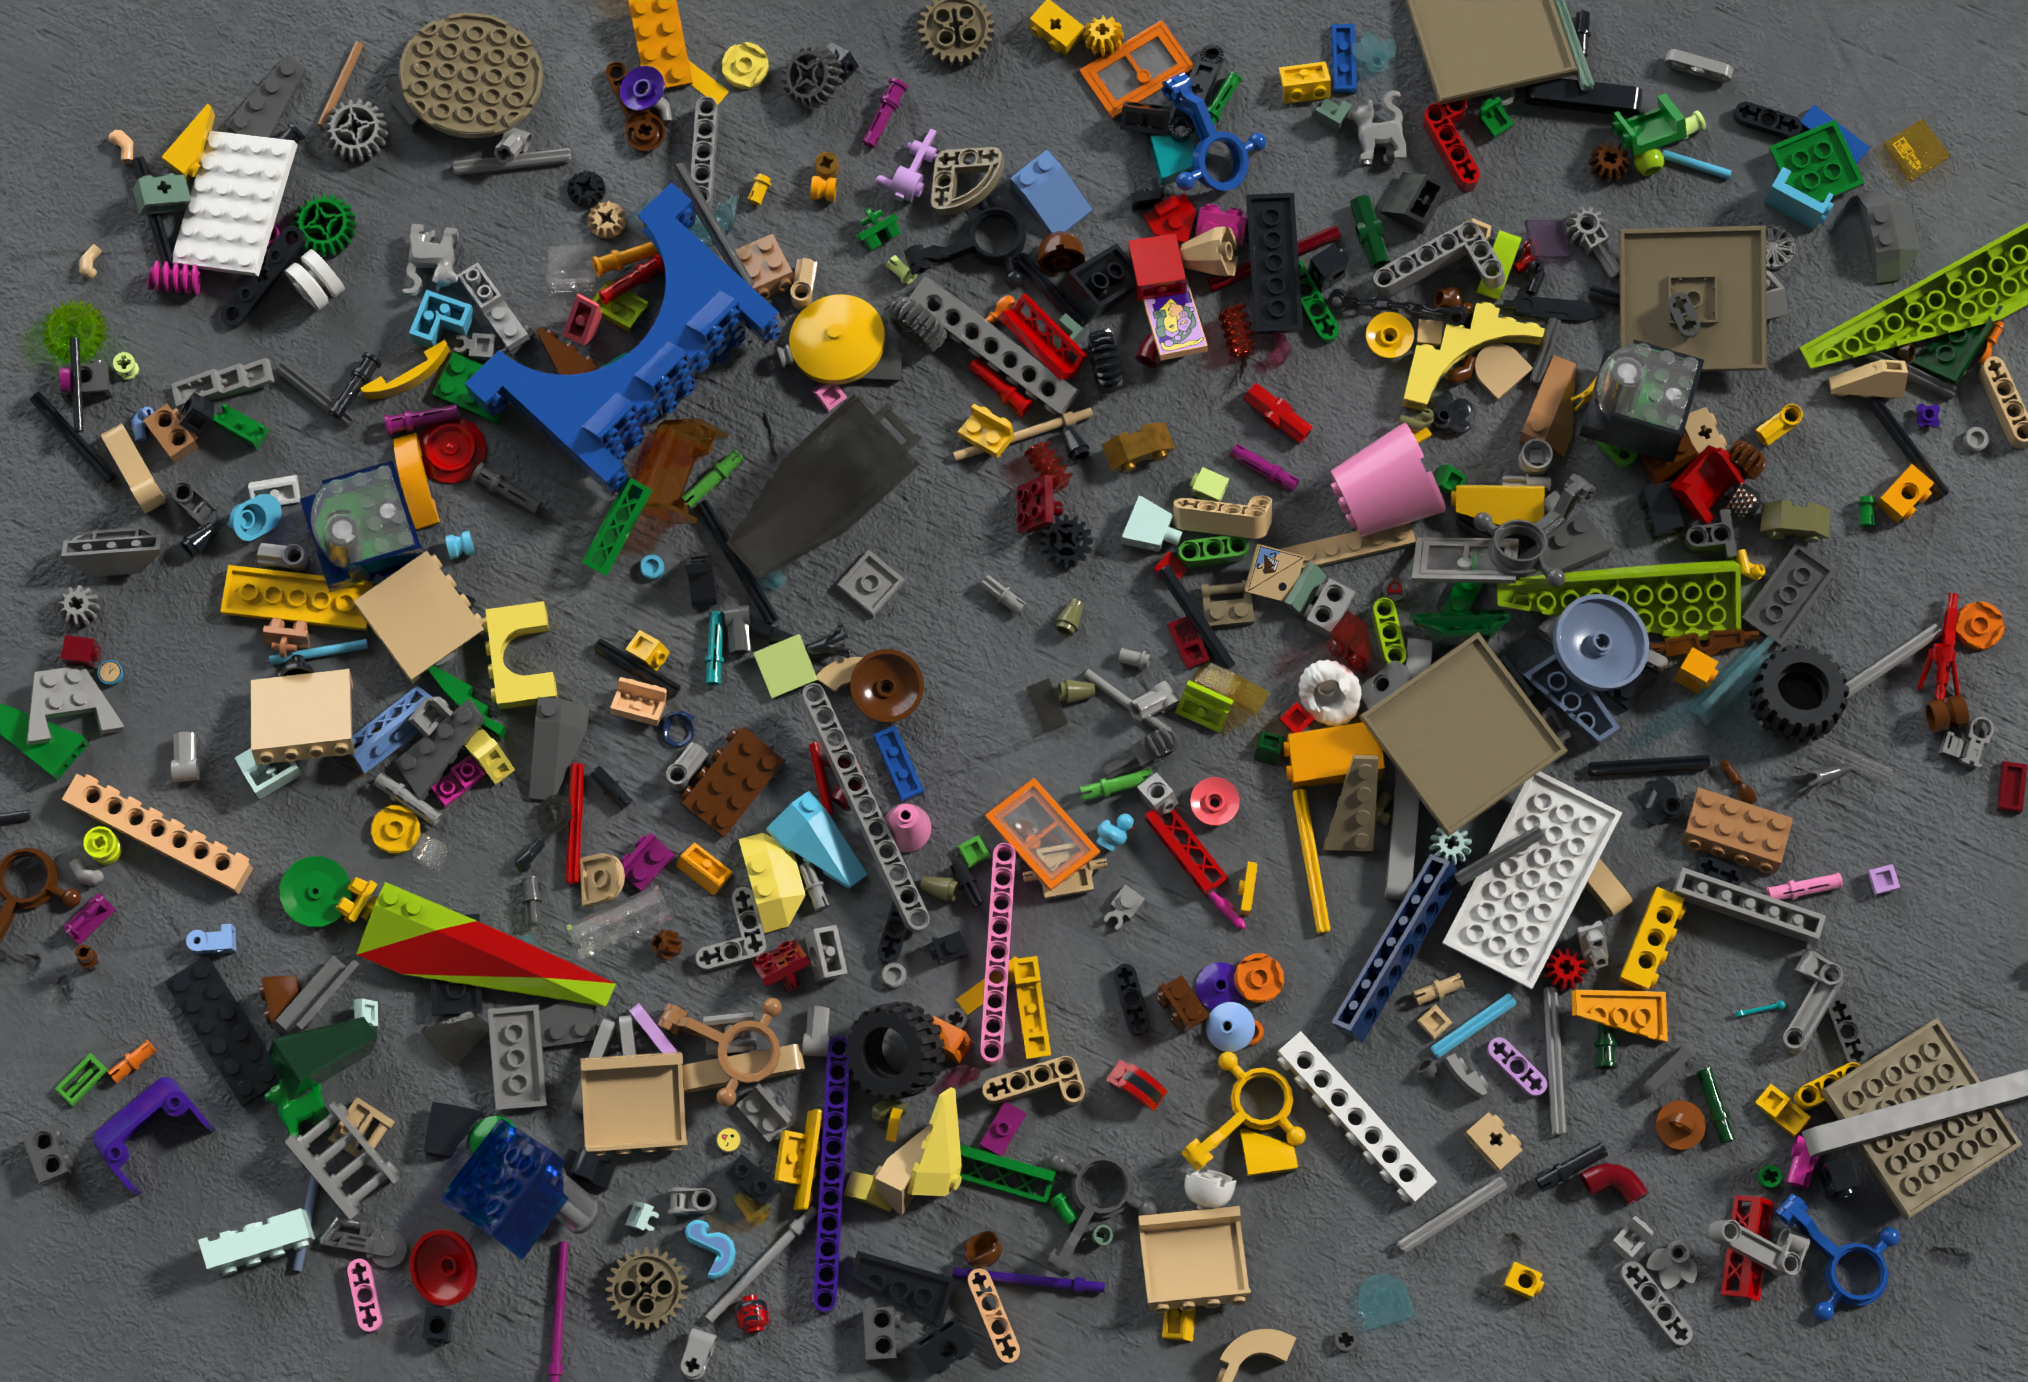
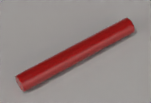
M817 742L809 744V750L821 804L828 814L832 815L834 812L819 745Z

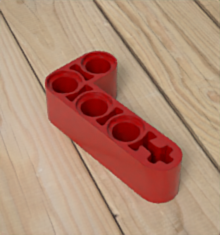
M1466 99L1439 105L1437 101L1426 108L1422 122L1423 127L1457 187L1463 192H1471L1478 184L1480 171L1453 125L1464 117L1467 107ZM1456 105L1461 110L1453 111L1450 106ZM1435 115L1440 120L1432 121L1430 120L1429 116ZM1447 135L1451 138V140L1444 141L1440 138V136ZM1459 155L1462 158V160L1455 161L1451 158V156Z

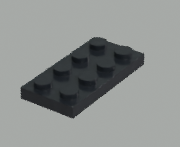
M465 914V916L480 922V914ZM436 979L431 980L432 1016L483 1014L482 988Z

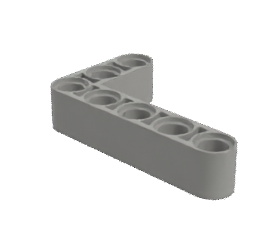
M1467 221L1380 268L1375 272L1373 280L1377 292L1383 297H1390L1465 255L1469 257L1487 287H1500L1505 281V275L1500 260L1479 226L1472 221ZM1468 234H1475L1473 238H1465ZM1448 245L1454 246L1451 250H1444ZM1481 252L1487 253L1484 257H1476ZM1426 257H1433L1429 262L1423 261ZM1406 268L1412 269L1409 273H1401ZM1492 271L1498 272L1495 276H1488ZM1390 280L1389 284L1381 285L1382 281Z

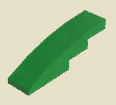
M434 665L428 669L430 675L444 694L457 707H460L468 699L473 701L485 718L480 727L501 740L507 733L505 727L488 717L490 710L487 705L472 698L474 690L471 685Z

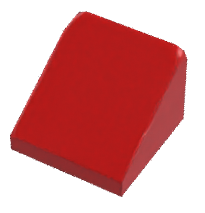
M1168 551L1155 566L1153 574L1161 579L1158 571L1164 566L1169 565L1178 579H1180L1187 571V568Z

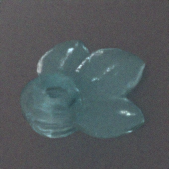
M1368 29L1363 34L1360 43L1351 44V50L1354 57L1365 63L1366 68L1370 72L1378 74L1385 71L1388 61L1395 56L1396 42L1394 38H1387L1380 42L1377 36ZM1372 60L1377 61L1379 65H1376Z

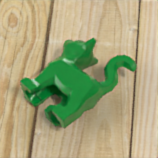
M303 1058L298 1061L294 1069L298 1080L311 1086L309 1093L291 1100L290 1089L281 1078L279 1079V1084L271 1087L270 1091L265 1094L266 1101L277 1107L279 1118L289 1132L287 1138L293 1133L297 1137L302 1135L300 1123L310 1120L313 1123V1127H315L330 1114L324 1105L321 1083L318 1078L305 1073V1068L313 1062L310 1058ZM333 1124L331 1127H329L327 1130H333V1129H335V1128H334V1124Z

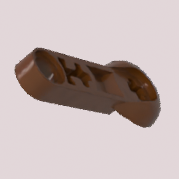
M621 62L610 63L606 67L605 72L611 89L626 117L625 134L627 141L638 151L648 152L655 150L662 144L665 138L666 130L663 122L648 110L635 111L623 103L620 96V85L629 72ZM614 69L623 71V75L617 79L612 78L610 73ZM646 128L650 135L645 136V134H642V130Z

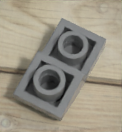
M1455 1053L1445 1058L1444 1063L1448 1070L1467 1091L1479 1099L1487 1095L1486 1089H1488V1085L1482 1075L1478 1076L1476 1071L1466 1075L1465 1072L1468 1071L1467 1066L1461 1057L1457 1058Z

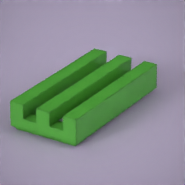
M89 1053L54 1090L74 1107L108 1073V1069L93 1054ZM93 1062L94 1065L65 1093L63 1090ZM99 1068L100 1071L71 1099L70 1097Z

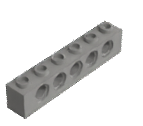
M1682 868L1678 873L1672 893L1685 898L1684 901L1813 945L1820 938L1826 918L1825 915L1686 868Z

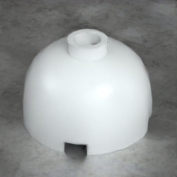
M1194 1168L1187 1169L1184 1188L1188 1198L1197 1204V1209L1220 1208L1226 1205L1232 1198L1237 1181H1232L1233 1178L1217 1171L1207 1169V1172L1199 1173Z

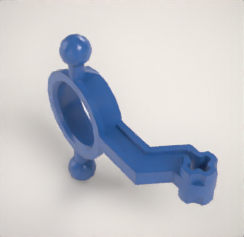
M1181 72L1162 82L1163 87L1161 90L1163 95L1169 101H1173L1177 109L1191 117L1200 139L1192 155L1193 172L1180 173L1176 179L1177 186L1187 191L1198 180L1204 186L1219 191H1228L1238 187L1244 181L1248 172L1249 158L1247 153L1251 150L1258 152L1265 148L1266 138L1264 135L1257 132L1249 136L1248 142L1243 144L1241 139L1233 133L1225 131L1216 132L1204 100L1190 92L1192 91L1191 86L1193 83L1185 72ZM1215 141L1227 145L1233 158V170L1225 182L1214 180L1209 175L1205 165L1206 152Z
M1792 1193L1775 1211V1214L1784 1224L1791 1228L1795 1224L1801 1233L1809 1236L1811 1243L1829 1257L1825 1266L1824 1277L1832 1295L1826 1302H1819L1815 1306V1317L1823 1322L1831 1320L1834 1316V1308L1840 1301L1846 1305L1860 1307L1871 1304L1881 1297L1887 1287L1889 1275L1886 1262L1881 1254L1887 1247H1893L1898 1244L1900 1239L1898 1231L1892 1227L1884 1228L1880 1232V1241L1873 1248L1859 1243L1842 1245L1839 1248L1819 1231L1813 1219L1805 1213L1809 1207L1801 1198ZM1852 1252L1864 1253L1876 1263L1879 1271V1282L1871 1293L1861 1296L1853 1295L1843 1290L1835 1274L1836 1265L1845 1254Z

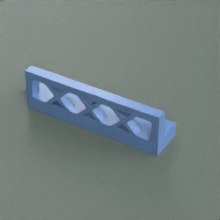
M418 685L352 736L353 745L363 742L355 749V754L349 755L364 774L420 732L408 719L424 698L432 696ZM416 697H422L417 702L411 703V701L414 700ZM401 712L396 718H391L394 714ZM382 727L378 732L372 733L376 728Z

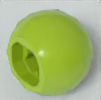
M1657 148L1638 154L1634 158V166L1643 176L1658 173L1664 165V156Z

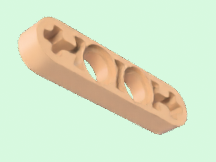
M983 1268L974 1269L968 1276V1284L997 1355L1004 1362H1014L1020 1355V1347L992 1278L987 1270ZM977 1272L980 1275L986 1276L987 1279L983 1281L985 1288L989 1286L992 1288V1292H985L980 1297L976 1293V1291H981L979 1284H973L972 1282ZM986 1296L994 1297L997 1302L995 1309L992 1311H987L982 1307V1300ZM995 1320L1005 1322L1006 1331L1003 1334L998 1335L992 1331L991 1326ZM1008 1334L1011 1335L1012 1339H1007L1010 1347L1014 1346L1016 1348L1012 1358H1009L1008 1355H1002L1001 1351L1005 1349L1004 1344L1001 1342L998 1345L996 1339L1004 1338Z

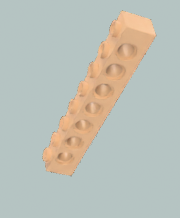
M76 774L62 798L66 805L237 894L240 893L253 870V867L248 863L249 858L238 852L235 855L227 852L228 848L217 841L211 844L205 840V835L196 830H193L192 833L184 829L185 825L179 821L171 819L169 822L163 819L161 812L151 807L149 811L140 807L142 804L140 801L130 796L128 799L119 796L120 791L109 785L106 788L98 785L99 781L88 774L84 777ZM92 794H100L97 802L89 803V798ZM116 804H120V812L111 814V808ZM143 816L141 824L137 826L132 825L134 817ZM157 827L165 828L161 836H153L154 830ZM179 838H186V844L183 847L175 848V842ZM199 850H208V854L204 859L196 858ZM223 860H228L229 867L223 871L218 870L219 863Z

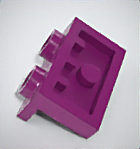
M652 832L648 836L643 835L635 845L637 848L631 855L627 853L620 860L624 868L625 879L640 892H643L675 857V854L656 839Z

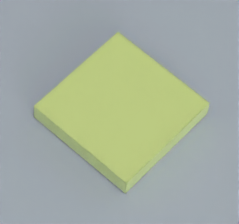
M800 634L754 652L771 698L818 680Z

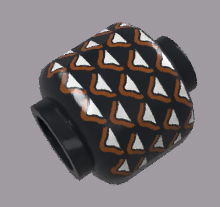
M1745 483L1739 484L1737 488L1732 486L1725 496V499L1728 500L1726 508L1730 509L1731 513L1741 519L1753 518L1762 504L1760 500L1761 495Z

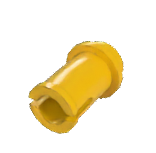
M757 174V177L753 178L754 184L747 198L749 203L756 206L762 205L768 187H771V179L768 176Z

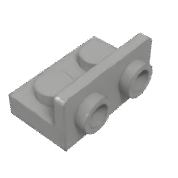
M758 1083L754 1086L755 1089L736 1106L770 1144L781 1134V1131L786 1130L792 1125L790 1119L792 1114L783 1104L780 1106L776 1104L773 1100L776 1096L767 1085L762 1088Z

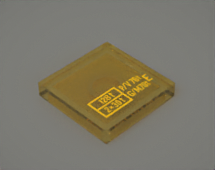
M1923 118L1883 144V147L1910 183L1948 160L1951 156Z

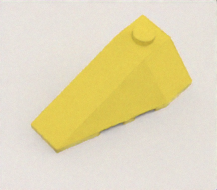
M952 1087L939 1094L929 1122L932 1131L929 1132L926 1140L922 1142L921 1148L925 1149L921 1162H915L908 1194L946 1196L952 1191L957 1190L960 1186L962 1163L956 1092Z

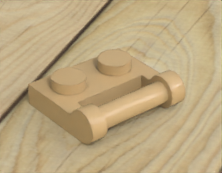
M356 1097L348 1109L350 1114L347 1117L362 1135H364L374 1118L380 1121L368 1140L373 1148L376 1147L387 1129L392 1128L395 1121ZM342 1121L339 1122L328 1138L332 1143L338 1141L349 1131ZM357 1139L353 1140L343 1149L356 1158L365 1151L364 1148L361 1151L355 1148L358 1143Z

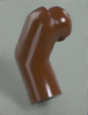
M1466 355L1462 367L1454 370L1450 369L1446 372V380L1453 384L1468 381L1471 378L1476 358Z

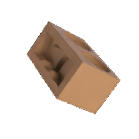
M165 404L143 421L173 463L176 464L199 448L195 442L198 437L195 433L179 425L180 412L178 409L172 410L168 404ZM164 420H172L169 426L161 427V423ZM185 438V442L182 445H174L177 439Z

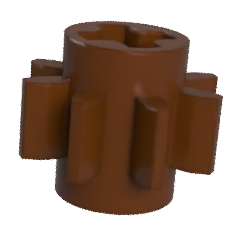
M661 929V933L654 935L651 947L653 951H656V958L672 961L673 957L680 954L682 941L677 938L678 932Z

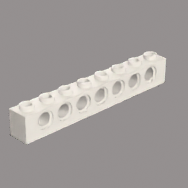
M1301 1031L1278 1051L1277 1056L1279 1059L1277 1061L1286 1071L1290 1069L1295 1074L1294 1080L1303 1090L1307 1088L1313 1094L1311 1099L1319 1108L1324 1106L1330 1113L1328 1117L1336 1127L1342 1126L1347 1132L1345 1136L1354 1146L1358 1144L1364 1151L1362 1153L1363 1157L1371 1165L1375 1163L1380 1168L1379 1174L1388 1184L1392 1182L1398 1188L1396 1192L1405 1203L1409 1201L1413 1205L1437 1183L1435 1178ZM1301 1057L1307 1058L1311 1066L1307 1069H1302L1298 1066L1297 1060ZM1317 1076L1324 1077L1327 1080V1086L1324 1088L1317 1087L1314 1083V1078ZM1333 1095L1342 1096L1344 1105L1340 1107L1333 1105L1331 1097ZM1358 1114L1361 1118V1124L1352 1125L1348 1121V1115ZM1368 1132L1375 1133L1378 1136V1143L1369 1144L1365 1139V1134ZM1385 1151L1392 1152L1395 1155V1162H1385L1382 1158V1153ZM1402 1170L1410 1171L1412 1181H1402L1399 1172Z

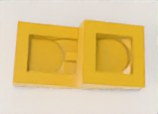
M1772 1084L1766 1088L1755 1102L1768 1117L1795 1139L1811 1120L1810 1115L1793 1104L1791 1098Z

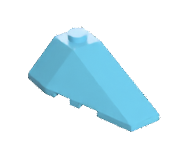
M810 791L792 802L766 829L782 848L788 852L792 850L803 857L804 862L808 864L813 863L821 868L825 875L848 889L868 875L826 809Z

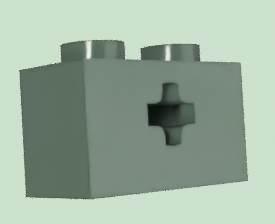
M169 173L162 177L147 175L139 178L133 187L139 215L186 211L191 202L185 175H176L174 173Z

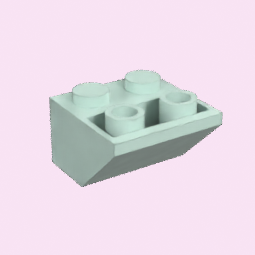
M251 748L235 757L259 799L264 798L303 774L295 761L255 765Z

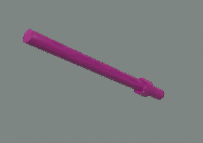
M558 1242L551 1364H548L547 1375H550L549 1382H560V1376H563L561 1354L569 1242Z

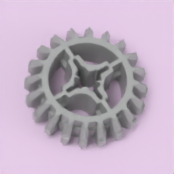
M349 99V105L344 106L340 102L339 110L332 108L331 111L334 116L327 115L326 119L329 123L323 126L324 130L327 131L324 133V138L328 140L326 143L328 148H333L332 152L334 155L340 154V158L343 161L349 156L350 162L353 163L355 158L358 157L360 162L363 163V156L367 155L368 158L372 159L371 152L380 153L379 146H385L386 142L383 138L388 137V132L386 131L388 124L384 121L385 115L379 113L380 110L377 106L372 107L371 102L367 101L363 105L362 100L358 99L357 103L353 104V101ZM357 116L366 117L370 119L372 122H368L367 120L361 121L357 118ZM349 118L346 124L341 125L345 120ZM355 123H356L357 128H358L357 138H356L355 133H354V129H355V125H354V124H355ZM371 136L366 142L363 143L366 137ZM340 139L353 141L355 145L345 144Z

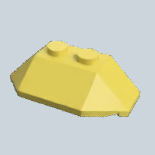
M764 833L739 839L764 934L788 928L806 896L794 852L792 850L788 852L774 838Z

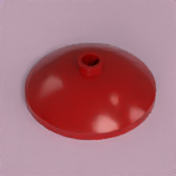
M447 1229L430 1231L419 1238L410 1256L412 1281L418 1292L429 1302L440 1306H450L463 1301L472 1292L478 1274L477 1260L472 1247L460 1234Z

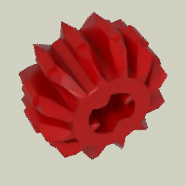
M1566 948L1563 955L1562 951L1557 949L1555 956L1550 955L1548 957L1550 963L1545 964L1544 969L1551 972H1548L1545 978H1554L1551 983L1552 987L1560 983L1561 991L1565 990L1566 984L1573 990L1576 987L1575 982L1578 984L1583 982V978L1580 975H1585L1587 970L1580 967L1586 962L1584 959L1576 960L1579 952H1575L1571 956L1570 948ZM1563 964L1567 965L1568 970H1571L1567 974H1564V970L1560 969Z

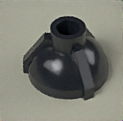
M295 654L290 657V662L284 665L278 677L315 672L311 665L305 662L304 656Z

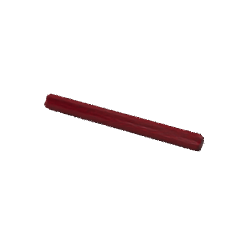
M1332 226L1297 241L1298 256L1339 239L1340 232L1338 228ZM1250 261L1237 266L1235 276L1224 277L1216 275L1209 278L1208 286L1211 291H1217L1250 277Z

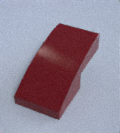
M1187 616L1166 624L1186 669L1210 660L1201 637L1198 636L1197 631Z

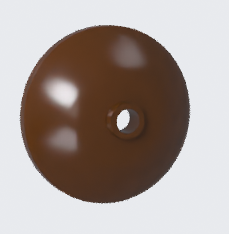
M881 649L867 654L858 662L851 676L850 692L856 707L865 716L877 722L892 723L905 719L918 707L924 692V680L920 668L908 655L893 649ZM884 684L890 687V691L887 693L881 690V686Z

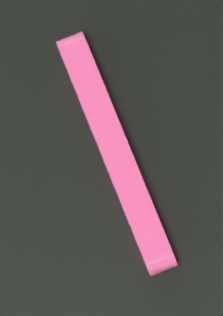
M1000 843L993 852L980 1048L982 1061L990 1066L996 1065L1002 1060L1016 858L1014 847L1008 843ZM1002 851H1007L1011 854V858L1008 861H1001L997 857L998 854ZM1001 875L1007 876L1010 882L1007 885L1001 886L996 882L997 877ZM998 900H1005L1008 903V907L1004 910H998L994 904ZM997 924H1003L1007 930L1004 934L998 935L994 933L993 927ZM999 948L1005 952V956L1001 959H995L992 957L991 952ZM993 973H1000L1004 979L1001 983L994 984L989 978ZM996 997L1001 1000L1002 1005L994 1009L988 1005V1001ZM991 1022H996L999 1024L1000 1030L997 1033H990L987 1031L986 1026ZM988 1047H995L999 1054L995 1058H988L984 1052Z

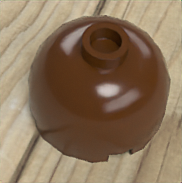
M1056 231L1046 236L1038 247L1037 260L1039 268L1043 273L1057 277L1059 276L1057 272H1069L1085 262V251L1081 241L1074 234L1063 231Z

